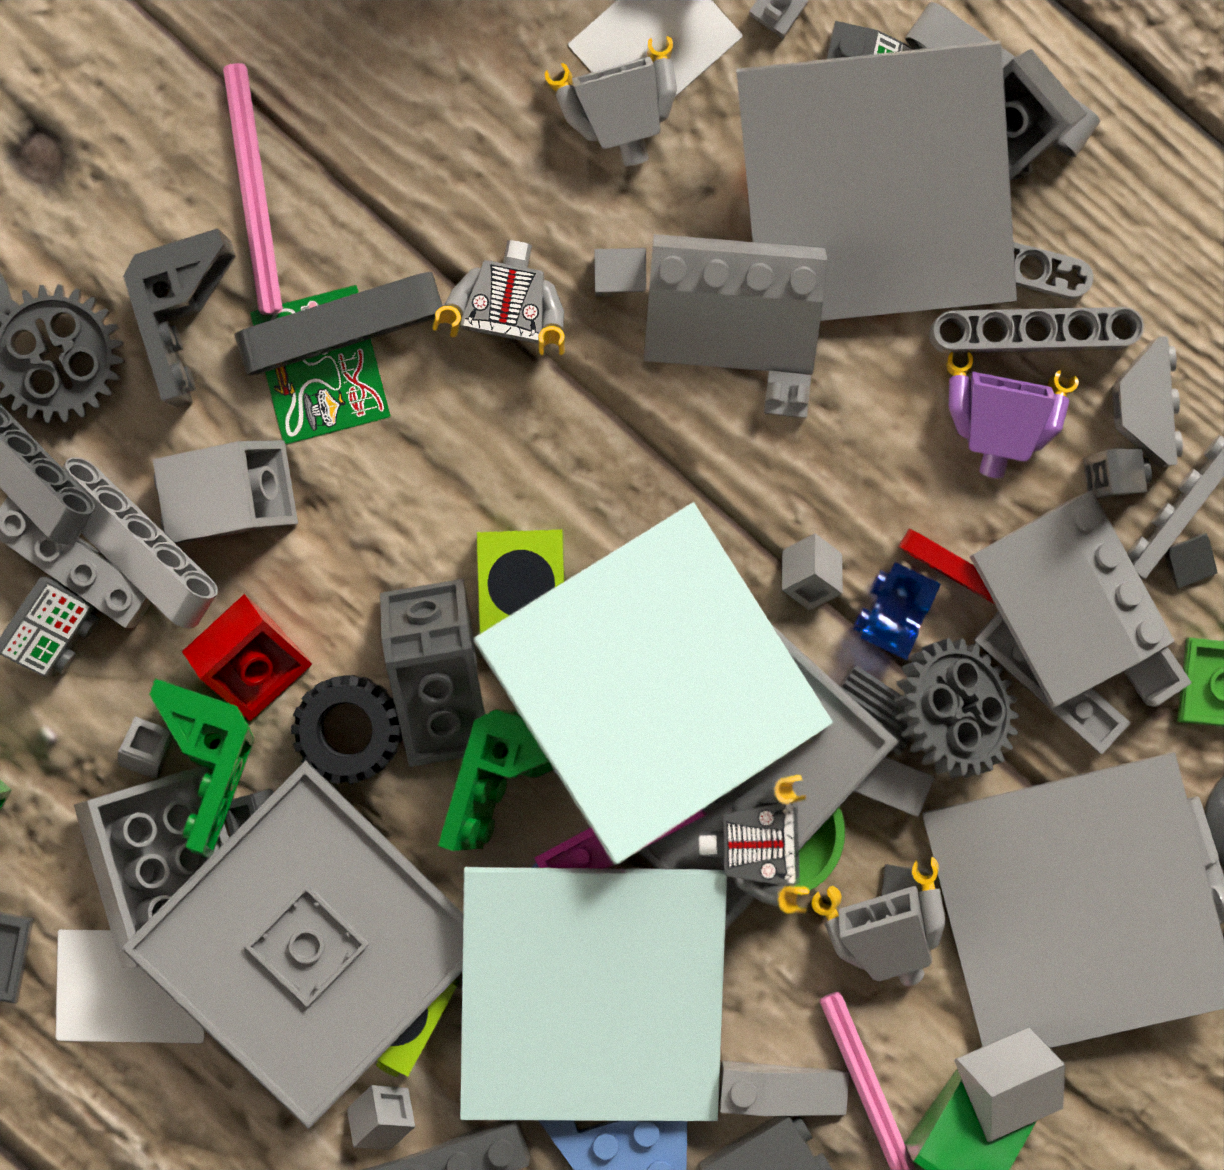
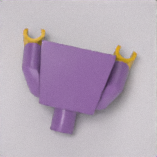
M953 352L949 354L946 364L948 372L952 375L949 379V410L958 434L968 439L969 450L983 453L979 470L981 474L992 478H1003L1009 458L1028 461L1033 451L1042 450L1062 431L1070 402L1067 395L1073 392L1079 384V380L1075 375L1070 378L1068 389L1061 387L1058 382L1061 370L1050 377L1048 386L972 372L970 380L966 375H968L972 368V354L970 352L967 353V366L963 368L956 367L952 362Z

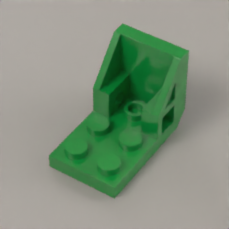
M155 678L149 696L182 752L190 758L192 763L214 770L213 774L206 772L198 791V797L202 798V804L197 815L190 814L182 838L187 839V849L198 856L209 859L214 853L255 738L245 717L237 706ZM220 740L217 749H210L212 742Z
M494 709L474 721L438 843L439 847L451 851L483 849L484 843L487 844L494 832L495 820L492 819L496 802L499 803L502 800L506 791L507 779L504 776L517 778L521 774L530 778H538L555 770L517 710Z

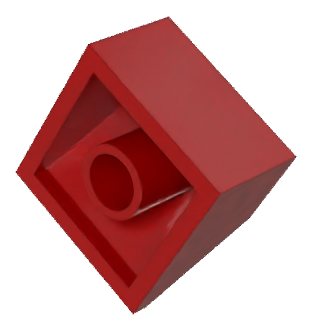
M245 594L181 651L200 680L229 704L237 706L243 716L249 721L254 719L312 665L306 655L272 618Z

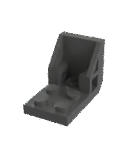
M218 228L134 254L123 275L161 400L175 407L193 403L190 392L196 390L189 367H183L177 351L183 350V344L178 329L175 325L170 326L169 322L201 312L236 258L231 240ZM170 288L169 294L165 297L164 292Z
M464 578L380 593L383 652L409 767L464 758L474 721L486 714L478 677L476 651Z

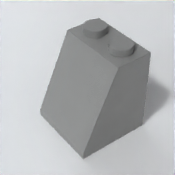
M285 440L237 441L153 459L155 471L154 484L158 490L162 513L161 526L165 534L174 543L193 542L298 524Z

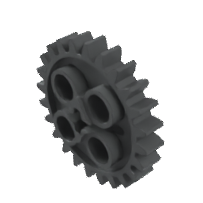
M59 284L55 289L54 296H50L44 285H39L38 298H34L29 291L23 290V304L19 305L17 302L8 299L7 303L12 312L9 315L0 312V322L2 323L0 327V383L5 385L0 392V399H5L12 395L15 396L11 409L18 411L25 404L28 405L27 418L34 419L38 412L43 410L44 420L47 423L52 422L55 412H59L63 422H69L70 410L73 409L80 417L84 418L86 417L84 404L89 403L98 409L101 407L100 401L96 396L99 392L109 396L113 395L111 389L106 385L108 379L114 381L121 380V377L112 371V366L123 364L125 360L115 356L113 350L124 346V342L111 340L110 337L119 329V326L117 324L105 325L103 323L110 313L107 309L96 313L93 312L97 299L94 297H90L83 304L80 303L81 290L77 288L74 289L69 298L65 297L64 286ZM64 314L72 315L76 323L73 334L65 338L59 337L54 329L56 319ZM38 319L44 321L52 344L58 348H64L65 352L59 355V359L72 381L73 386L71 389L65 387L57 364L50 360L45 361L44 356L50 350L36 325ZM22 332H31L36 338V347L30 354L21 355L16 350V338ZM88 353L94 361L93 370L87 376L79 377L73 371V360L78 354ZM43 370L51 372L55 380L54 387L46 394L38 393L33 385L34 377Z
M950 638L923 646L922 651L912 654L910 657L913 663L902 667V671L908 678L896 682V685L905 693L903 696L894 698V702L904 706L905 712L897 715L896 719L906 721L908 724V728L903 731L902 737L913 736L915 739L911 752L923 750L922 764L935 763L936 773L949 772L950 778L960 776L970 778L994 770L993 765L1004 762L1002 753L1013 748L1007 738L1018 734V731L1010 725V721L1019 718V714L1010 710L1009 704L1017 701V697L1007 695L1006 689L1012 684V681H1001L999 675L1003 670V666L999 665L992 668L990 666L992 656L989 653L979 656V644L975 643L966 647L965 639L952 642Z

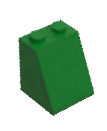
M956 1069L904 1144L912 1160L925 1170H1010L1037 1121L987 1142L959 1071Z

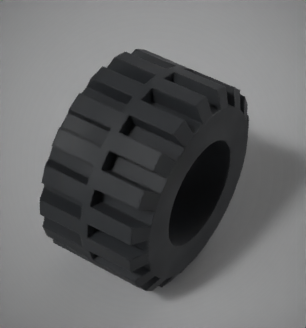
M344 675L316 684L312 690L305 693L301 698V704L296 707L293 714L295 722L291 725V734L295 735L296 743H293L295 752L299 751L303 758L301 760L302 763L306 760L322 777L330 779L332 783L349 782V784L374 776L383 770L398 752V745L402 741L394 699L388 695L386 688L382 685H377L372 682V679L367 677ZM347 703L361 707L371 720L372 737L368 745L360 752L342 754L334 750L325 738L323 729L325 717L331 709L340 704Z

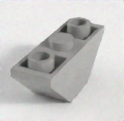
M1160 336L1152 340L1112 385L1115 429L1138 449H1142V452L1159 467L1177 465V457H1181L1183 453L1182 435L1180 431H1175L1174 414H1178L1180 409L1179 393L1177 389H1172L1171 372L1176 371L1177 358L1175 347L1169 346L1168 336Z

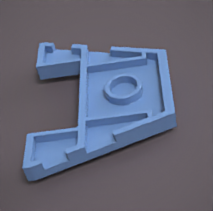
M538 1120L574 1170H686L687 1121H607L578 1130L575 1120Z

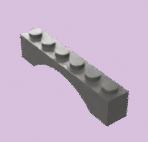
M500 1120L478 1127L423 1151L362 1170H518L529 1166L531 1155L520 1120Z

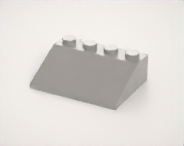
M654 234L644 361L813 374L826 279V249Z
M1093 490L1066 501L969 556L1051 707L1062 704L1175 642Z
M199 766L74 804L122 968L139 967L121 950L122 946L208 860L187 849V839L182 838L190 814L197 815L202 804V798L198 797V791L205 773L209 772L206 767ZM225 824L214 853L229 839Z

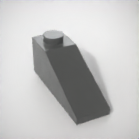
M1111 449L1083 458L1087 492L1093 490L1097 499L1147 492L1146 484L1152 481L1150 461L1148 458H1143L1142 449Z

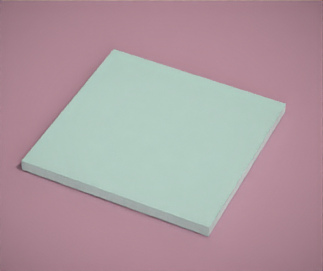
M694 502L473 639L614 865L623 861L833 723Z
M464 867L460 1120L718 1121L727 885L725 870Z

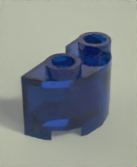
M894 562L888 573L880 569L869 593L876 596L869 610L864 607L861 609L852 630L859 633V638L907 660L919 635L922 622L933 604L941 583L897 562Z

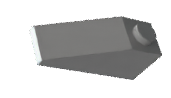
M722 1060L719 1092L720 1113L755 1116L846 1115L850 1072Z

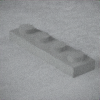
M1218 435L1205 450L1203 455L1208 460L1199 471L1192 469L1181 481L1178 490L1182 493L1175 503L1171 505L1167 502L1155 515L1152 523L1156 527L1148 538L1145 539L1141 536L1127 552L1141 579H1146L1224 477V438L1221 435Z
M999 611L973 639L975 643L979 644L986 653H989L997 663L1002 665L1006 671L1099 754H1103L1131 723L1093 688L1056 707H1051Z

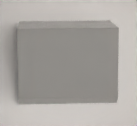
M1025 1028L954 1059L987 1142L1063 1109L1065 1064L1030 1028Z

